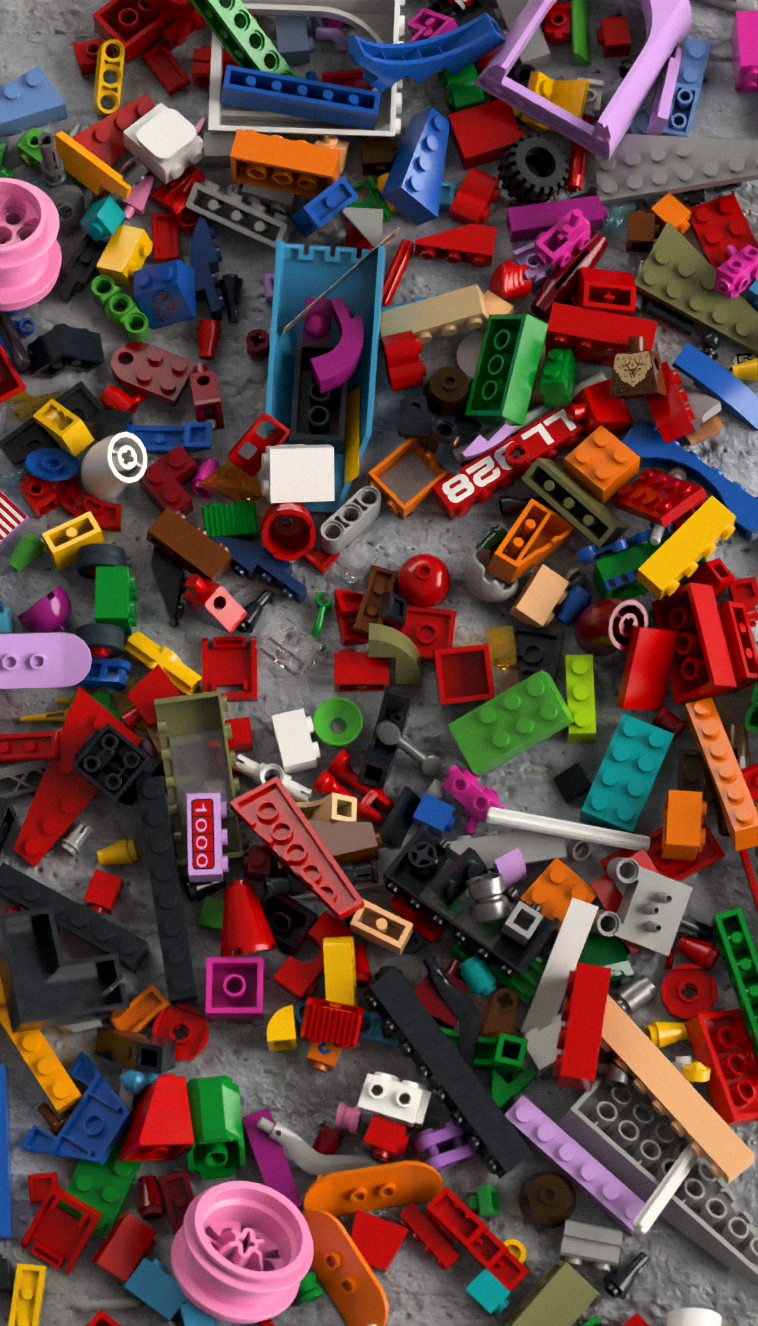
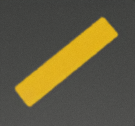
M360 387L348 393L345 432V484L359 475Z

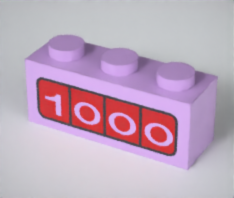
M220 793L187 794L188 877L190 882L223 881V873L228 872V855L223 856V845H228L227 828L222 829V818H227V801L222 802Z

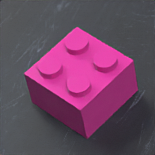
M207 957L205 1012L207 1020H264L263 957Z

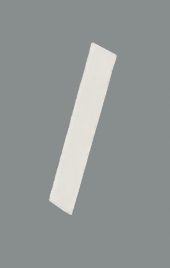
M572 898L521 1032L527 1033L536 1027L542 1030L549 1026L548 1021L557 1016L565 996L569 971L575 970L598 911V906Z

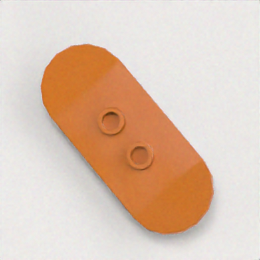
M415 1158V1161L403 1160L401 1162L359 1169L330 1172V1174L323 1177L322 1174H318L317 1180L307 1189L303 1197V1207L305 1211L320 1209L336 1217L356 1213L357 1209L364 1212L407 1205L412 1202L414 1204L422 1203L433 1199L442 1190L443 1180L433 1167L422 1163L419 1158Z
M309 1209L301 1213L307 1222L313 1240L314 1253L311 1266L343 1315L348 1326H385L389 1307L386 1294L344 1226L333 1215L320 1209Z

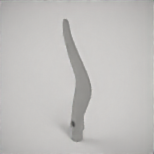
M261 1117L256 1126L269 1133V1138L281 1144L298 1166L312 1175H327L330 1172L380 1165L370 1158L357 1155L320 1154L291 1129L278 1121L274 1124Z

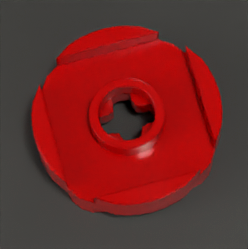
M691 963L681 964L673 968L664 978L660 989V996L670 1016L687 1021L696 1014L711 1011L717 999V984L712 975H709L701 966ZM686 985H690L691 990H696L697 995H693L692 999H686V996L681 994V991L685 990Z
M185 1004L174 1005L175 1007L165 1009L157 1016L153 1024L152 1034L153 1036L177 1040V1036L173 1031L175 1029L180 1030L181 1026L186 1027V1033L189 1035L187 1038L177 1040L175 1062H190L196 1059L208 1044V1024L198 1009Z

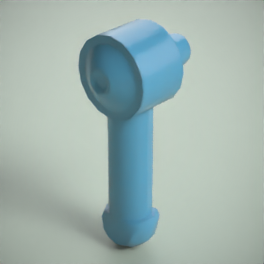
M129 1070L126 1074H121L119 1080L123 1083L124 1089L140 1094L145 1090L147 1084H151L161 1074Z

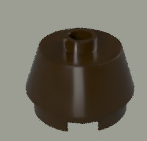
M445 366L427 378L423 387V396L426 395L427 405L434 414L440 417H458L466 411L473 381L461 369L454 366Z
M541 1171L531 1175L522 1185L519 1193V1205L525 1218L535 1226L555 1228L563 1225L574 1213L576 1193L570 1181L563 1175L554 1171Z

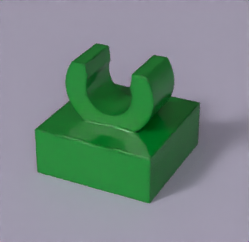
M490 1185L478 1186V1196L466 1198L467 1207L472 1209V1211H480V1215L487 1218L500 1217L496 1187Z

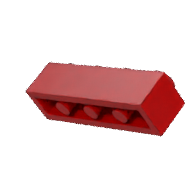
M413 1202L399 1214L401 1218L399 1222L403 1227H409L412 1231L411 1236L417 1242L421 1241L423 1243V1249L429 1256L432 1254L437 1259L435 1263L440 1269L445 1268L447 1271L460 1260L461 1256Z

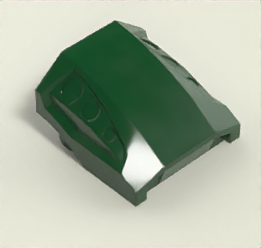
M608 924L601 926L602 930H605ZM589 931L577 963L611 968L609 985L634 976L622 941L613 936L597 935Z

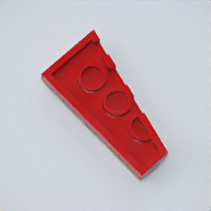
M148 93L73 136L72 139L111 167L127 150L124 147L123 131L151 111L155 105Z

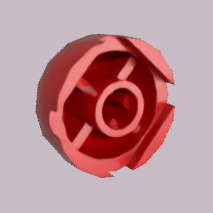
M418 554L410 557L403 563L398 573V589L400 596L407 600L408 605L436 607L448 596L451 586L450 573L446 564L438 557L431 554Z

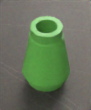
M29 531L26 536L23 535L8 563L20 572L43 553L42 549L45 547V544Z

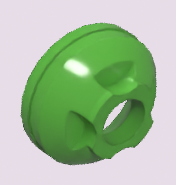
M328 699L319 705L313 716L314 731L318 738L326 745L332 747L347 746L352 744L361 733L363 728L362 713L357 705L348 699ZM335 720H342L347 728L343 733L336 734L330 729L331 723Z

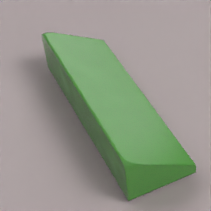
M569 0V3H571V62L573 66H590L589 1Z

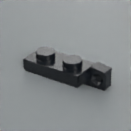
M88 233L85 235L61 272L62 277L59 282L62 286L58 291L59 299L69 303L75 292L81 293L97 270L96 265L108 244L103 240L95 242Z

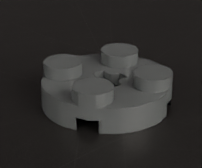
M62 185L45 190L44 192L51 198L57 211L62 207H70L64 215H61L58 211L59 231L57 236H68L78 232L81 229L79 222L90 208L89 202L80 188L75 185Z

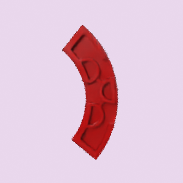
M74 476L61 481L46 480L53 492H55L59 505L73 518L90 511L101 530L121 532V504L108 503L88 495L78 485Z

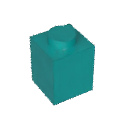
M108 196L94 202L79 223L96 242L113 235L126 214L112 197Z
M486 1268L465 1289V1293L489 1317L494 1312L500 1315L510 1304L507 1298L511 1292Z

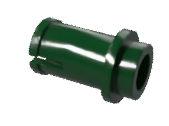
M500 525L491 527L490 533L475 549H489L492 554L508 534L507 531Z

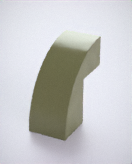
M369 623L368 657L396 658L395 684L423 685V663L415 644L406 635L394 628Z

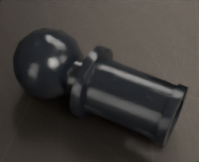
M706 332L700 340L704 350L700 351L715 361L718 359V354L714 351L720 347L721 338L716 332Z

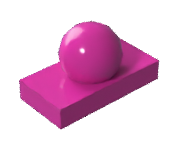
M306 298L305 309L317 299ZM322 300L304 316L302 342L329 343L331 300Z

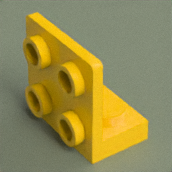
M540 71L531 72L527 89L582 119L589 81L586 79L552 80ZM522 113L521 121L535 130L554 131Z

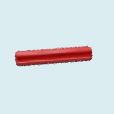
M401 240L384 279L382 307L390 305L412 255L414 242L410 240Z

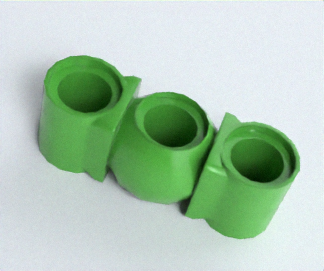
M107 275L96 277L91 284L95 303L102 307L108 321L116 326H120V330L126 333L129 341L145 342L150 335L148 319L139 311L134 299L126 293H121V289L115 285L111 277ZM102 289L110 290L106 294L99 293V291ZM118 307L126 308V310L123 312L115 311ZM135 325L143 326L140 330L131 329Z

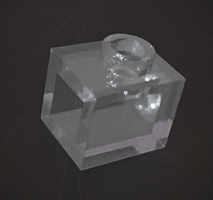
M355 537L348 549L344 547L337 558L339 573H341L342 578L350 583L357 582L363 585L371 572L372 565H375L378 561V549Z

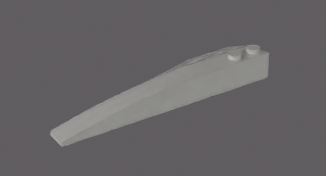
M626 1073L629 1078L628 1085L622 1089L606 1085V1075H600L594 1082L591 1091H586L557 1125L646 1203L689 1141L685 1136L679 1137L670 1126L672 1122L665 1114L660 1116L651 1105L653 1101L646 1093L641 1095L632 1084L634 1080L628 1073ZM699 1158L660 1215L711 1255L758 1287V1230L752 1224L754 1219L747 1210L743 1212L735 1202L737 1197L723 1179L718 1180L709 1169V1162Z

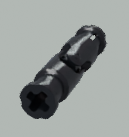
M370 858L368 862L356 864L351 862L338 863L353 886L356 883L369 881L373 884L378 883V868L374 858ZM287 871L286 875L263 876V886L267 900H272L274 896L286 894L292 897L313 893L292 871Z

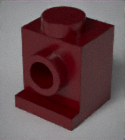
M250 845V852L244 854L243 879L263 882L264 875L272 877L274 854L269 847Z

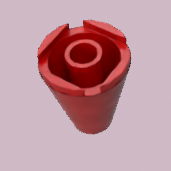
M246 879L229 882L230 887L224 890L220 945L221 957H237L260 952V950L267 952L277 949L253 884H247Z

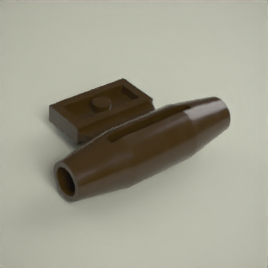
M737 724L726 725L725 732L740 770L751 766L748 731L745 729V726ZM679 749L677 790L702 792V801H707V804L715 802L719 835L730 837L715 785L699 750Z

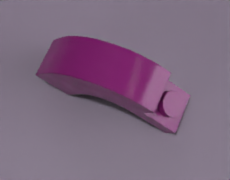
M341 297L331 300V313L342 336L341 340L332 351L310 359L311 372L320 393L334 389L346 382L358 369L363 358L364 326L361 316L353 317L350 306L344 305Z

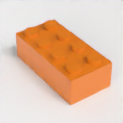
M237 129L230 154L231 182L315 198L339 179V149L329 145L309 144L304 140L284 139L279 135L259 134L249 129L245 131Z

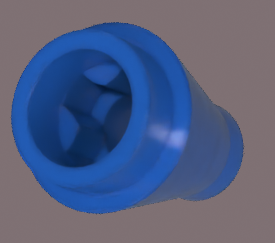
M575 585L572 590H568V594L555 618L569 627L580 613L590 605L593 597L584 589Z

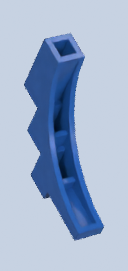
M486 12L449 32L415 42L382 44L364 40L355 34L346 40L350 48L348 51L350 59L356 65L359 63L364 69L365 73L362 75L368 86H374L381 92L404 77L407 79L411 78L419 84L441 68L443 70L447 69L456 75L506 42L497 22Z

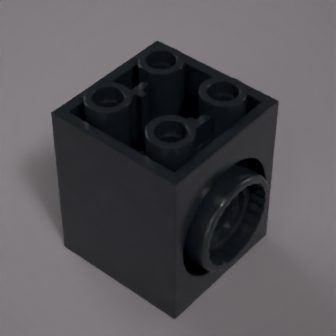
M107 723L102 730L97 728L74 755L76 761L73 763L72 768L116 804L151 762V758L112 725Z

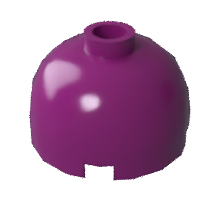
M58 586L17 618L30 633L62 632L68 627L65 622L71 616V601L63 588Z

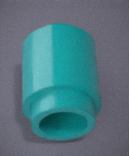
M477 954L458 966L462 971L460 973L461 977L474 996L480 994L483 998L496 989L494 983L498 981L485 960L480 959Z

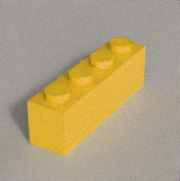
M711 496L638 569L636 579L659 600L666 594L668 596L672 595L679 587V581L684 576L690 577L699 566L697 562L702 557L709 558L717 548L715 544L721 538L725 541L735 531L733 526L736 516L715 497Z

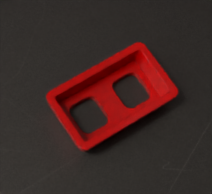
M263 412L229 451L228 460L253 477L262 468L261 455L266 453V446L281 445L290 435V430L268 413ZM262 422H267L274 427V431L266 439L255 433V430ZM246 442H250L257 448V451L250 459H246L238 453L239 449Z

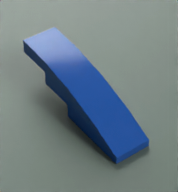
M687 343L673 362L672 367L694 380V386L720 401L722 409L755 431H758V396L709 356L690 343Z

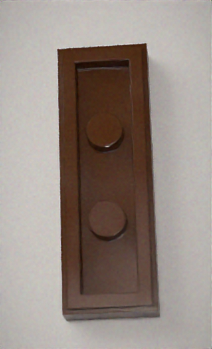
M372 565L352 629V635L369 639V623L383 625L384 619L381 618L382 593L393 592L398 572Z

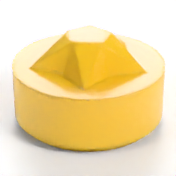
M693 1061L682 1066L681 1074L688 1081L706 1082L710 1080L711 1069L704 1066L701 1062Z

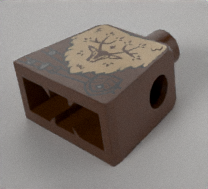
M629 337V352L616 353L614 356L609 397L625 400L667 396L659 354L650 350L645 351V337Z

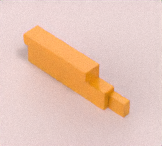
M63 131L54 135L58 156L63 160L66 172L95 194L108 190L110 193H117L123 199L129 198L132 187L122 180L123 176Z

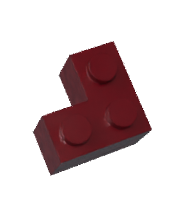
M179 444L145 470L144 475L138 480L139 486L161 513L167 507L173 511L178 510L185 516L194 510L192 498L182 487L192 480L197 472V465Z

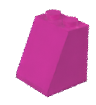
M736 11L730 37L735 91L752 93L758 91V11Z

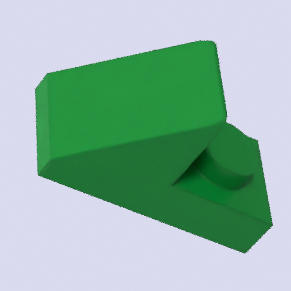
M530 1065L524 1071L521 1068V1070L514 1072L508 1078L511 1082L508 1084L493 1068L491 1097L501 1110L504 1109L536 1079L537 1073Z

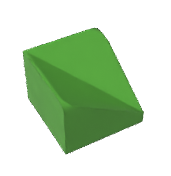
M206 895L197 925L221 933L224 901Z

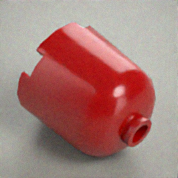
M300 502L274 503L267 509L262 520V541L266 549L275 558L283 561L298 560L300 556L313 548L316 539L315 525L305 506Z

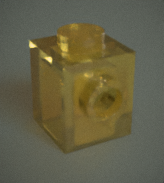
M513 625L486 628L485 642L489 644L491 666L498 670L510 668L511 665H516L517 654Z

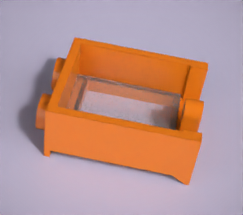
M409 438L368 472V486L377 488L381 496L386 500L388 509L394 515L399 514L405 519L409 513L432 495V486L451 475V473L442 470L436 465L435 454L430 451L426 452L419 445V439Z

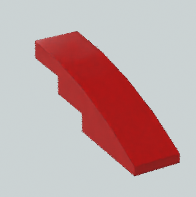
M445 1186L426 1206L427 1210L458 1243L510 1292L530 1273L488 1229V1226L448 1187Z

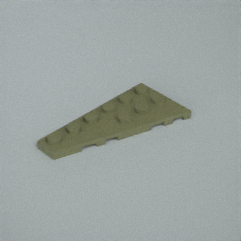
M667 221L634 281L636 291L701 327L716 332L721 338L758 357V313L740 294L736 298H729L714 289L716 278L714 267Z

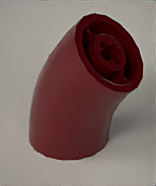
M605 598L590 604L580 613L574 627V637L578 646L584 652L593 654V656H607L617 650L628 651L633 626L648 627V614L644 606L637 600Z

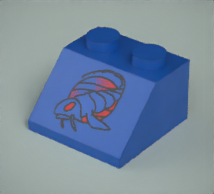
M178 259L134 271V297L142 313L147 317L150 329L153 330L196 318L195 269Z

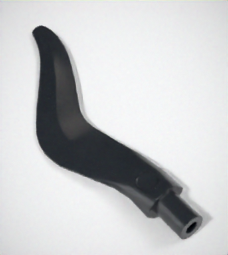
M433 955L423 960L429 972L426 976L439 996L458 1018L459 1053L474 1073L473 1056L480 1023L479 1010L473 1000L450 981L443 967L439 968Z

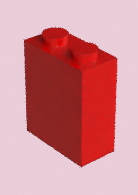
M498 99L448 115V121L450 122L449 133L464 170L500 160L509 147L521 136L525 135L523 128H518L515 121L517 118L513 114V109L507 103Z

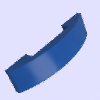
M185 422V426H135L133 423V425H127V432L134 434L141 440L146 449V454H167L179 444L187 453L211 449L213 424L212 422Z

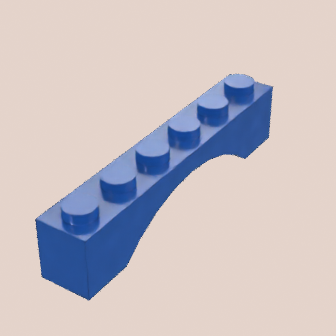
M640 419L635 423L621 442L640 457L639 467H657L669 470L674 467L683 468L687 473V477L699 483L711 496L715 497L736 516L733 526L735 527L734 532L750 542L758 531V497H753L747 493L740 483L731 482L725 478L718 468L709 467L703 463L702 459L694 452H687L681 448L676 440L665 444L661 434L653 424L645 423Z

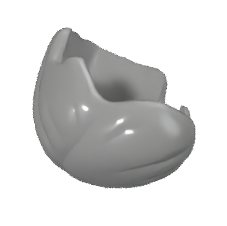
M489 549L472 552L468 557L465 567V584L468 591L475 598L486 602H503L512 598L517 592L518 580L516 579L508 584L487 571L491 561V551Z

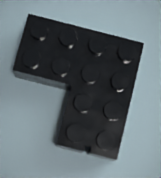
M52 907L0 914V977L12 1033L121 1017L130 1008L124 983H120L112 991L110 990L123 978L118 953L64 961Z

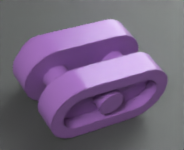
M453 1121L442 1125L443 1129L434 1132L433 1128L418 1133V1139L414 1141L417 1152H427L429 1159L423 1163L433 1167L437 1172L462 1164L478 1156V1152L470 1144L465 1145L463 1138L468 1135L462 1127H457ZM450 1143L453 1144L454 1150L442 1154L439 1153L438 1147Z

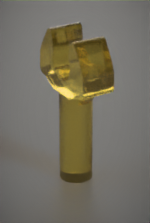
M26 390L21 391L11 397L12 404L26 403L24 407L14 409L15 416L24 419L32 417V411L35 407L43 406L51 399L56 400L60 397V392L57 391L32 397L27 394Z

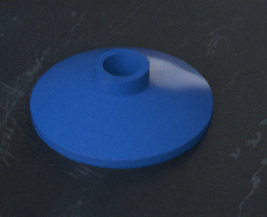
M41 448L31 452L26 457L25 466L28 472L37 478L48 481H61L73 477L78 472L79 461L63 449Z

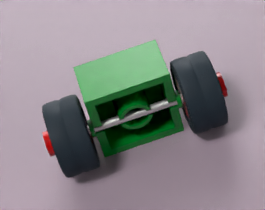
M89 544L80 547L77 552V573L82 577L96 580V623L79 626L75 631V635L84 640L89 647L92 659H111L121 656L124 652V636H131L132 627H137V610H135L134 601L138 599V589L135 576H131L129 566L125 564V550L112 544Z

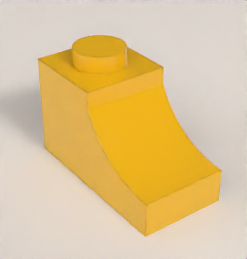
M53 399L49 400L33 415L35 421L57 441L60 447L74 457L94 441L83 421Z

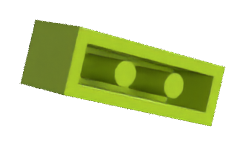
M593 654L565 655V703L575 721L566 727L567 743H594L596 737Z

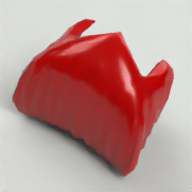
M513 258L505 260L496 268L488 286L489 291L505 301L526 299L532 286V281L523 279L524 272L529 270V267L523 264H513Z

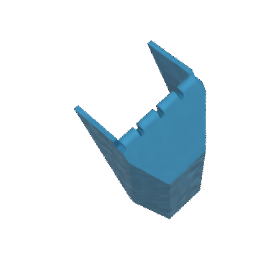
M282 239L276 240L265 413H268L289 430L291 429L297 342H302L304 317L284 335L283 330L305 310L306 298L318 299L373 249L362 248L360 259L357 258V248L336 247L335 257H330L331 246L310 245L309 255H304V244L285 243ZM380 245L378 246V252L324 299L333 300L341 297L344 305L350 306L353 317L361 316L363 321V358L358 369L349 378L348 393L360 387L359 464L372 434L386 252L385 247ZM331 313L329 343L339 344L342 336ZM265 422L267 437L274 431V427ZM290 435L282 444H290ZM345 447L344 454H334L335 501L300 502L308 511L336 512L343 505L352 483L350 481L345 484Z

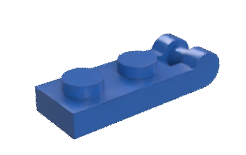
M92 659L89 673L84 680L74 686L112 688L115 691H124L127 685L126 676L130 673L131 664L125 660ZM109 672H114L115 675H109Z

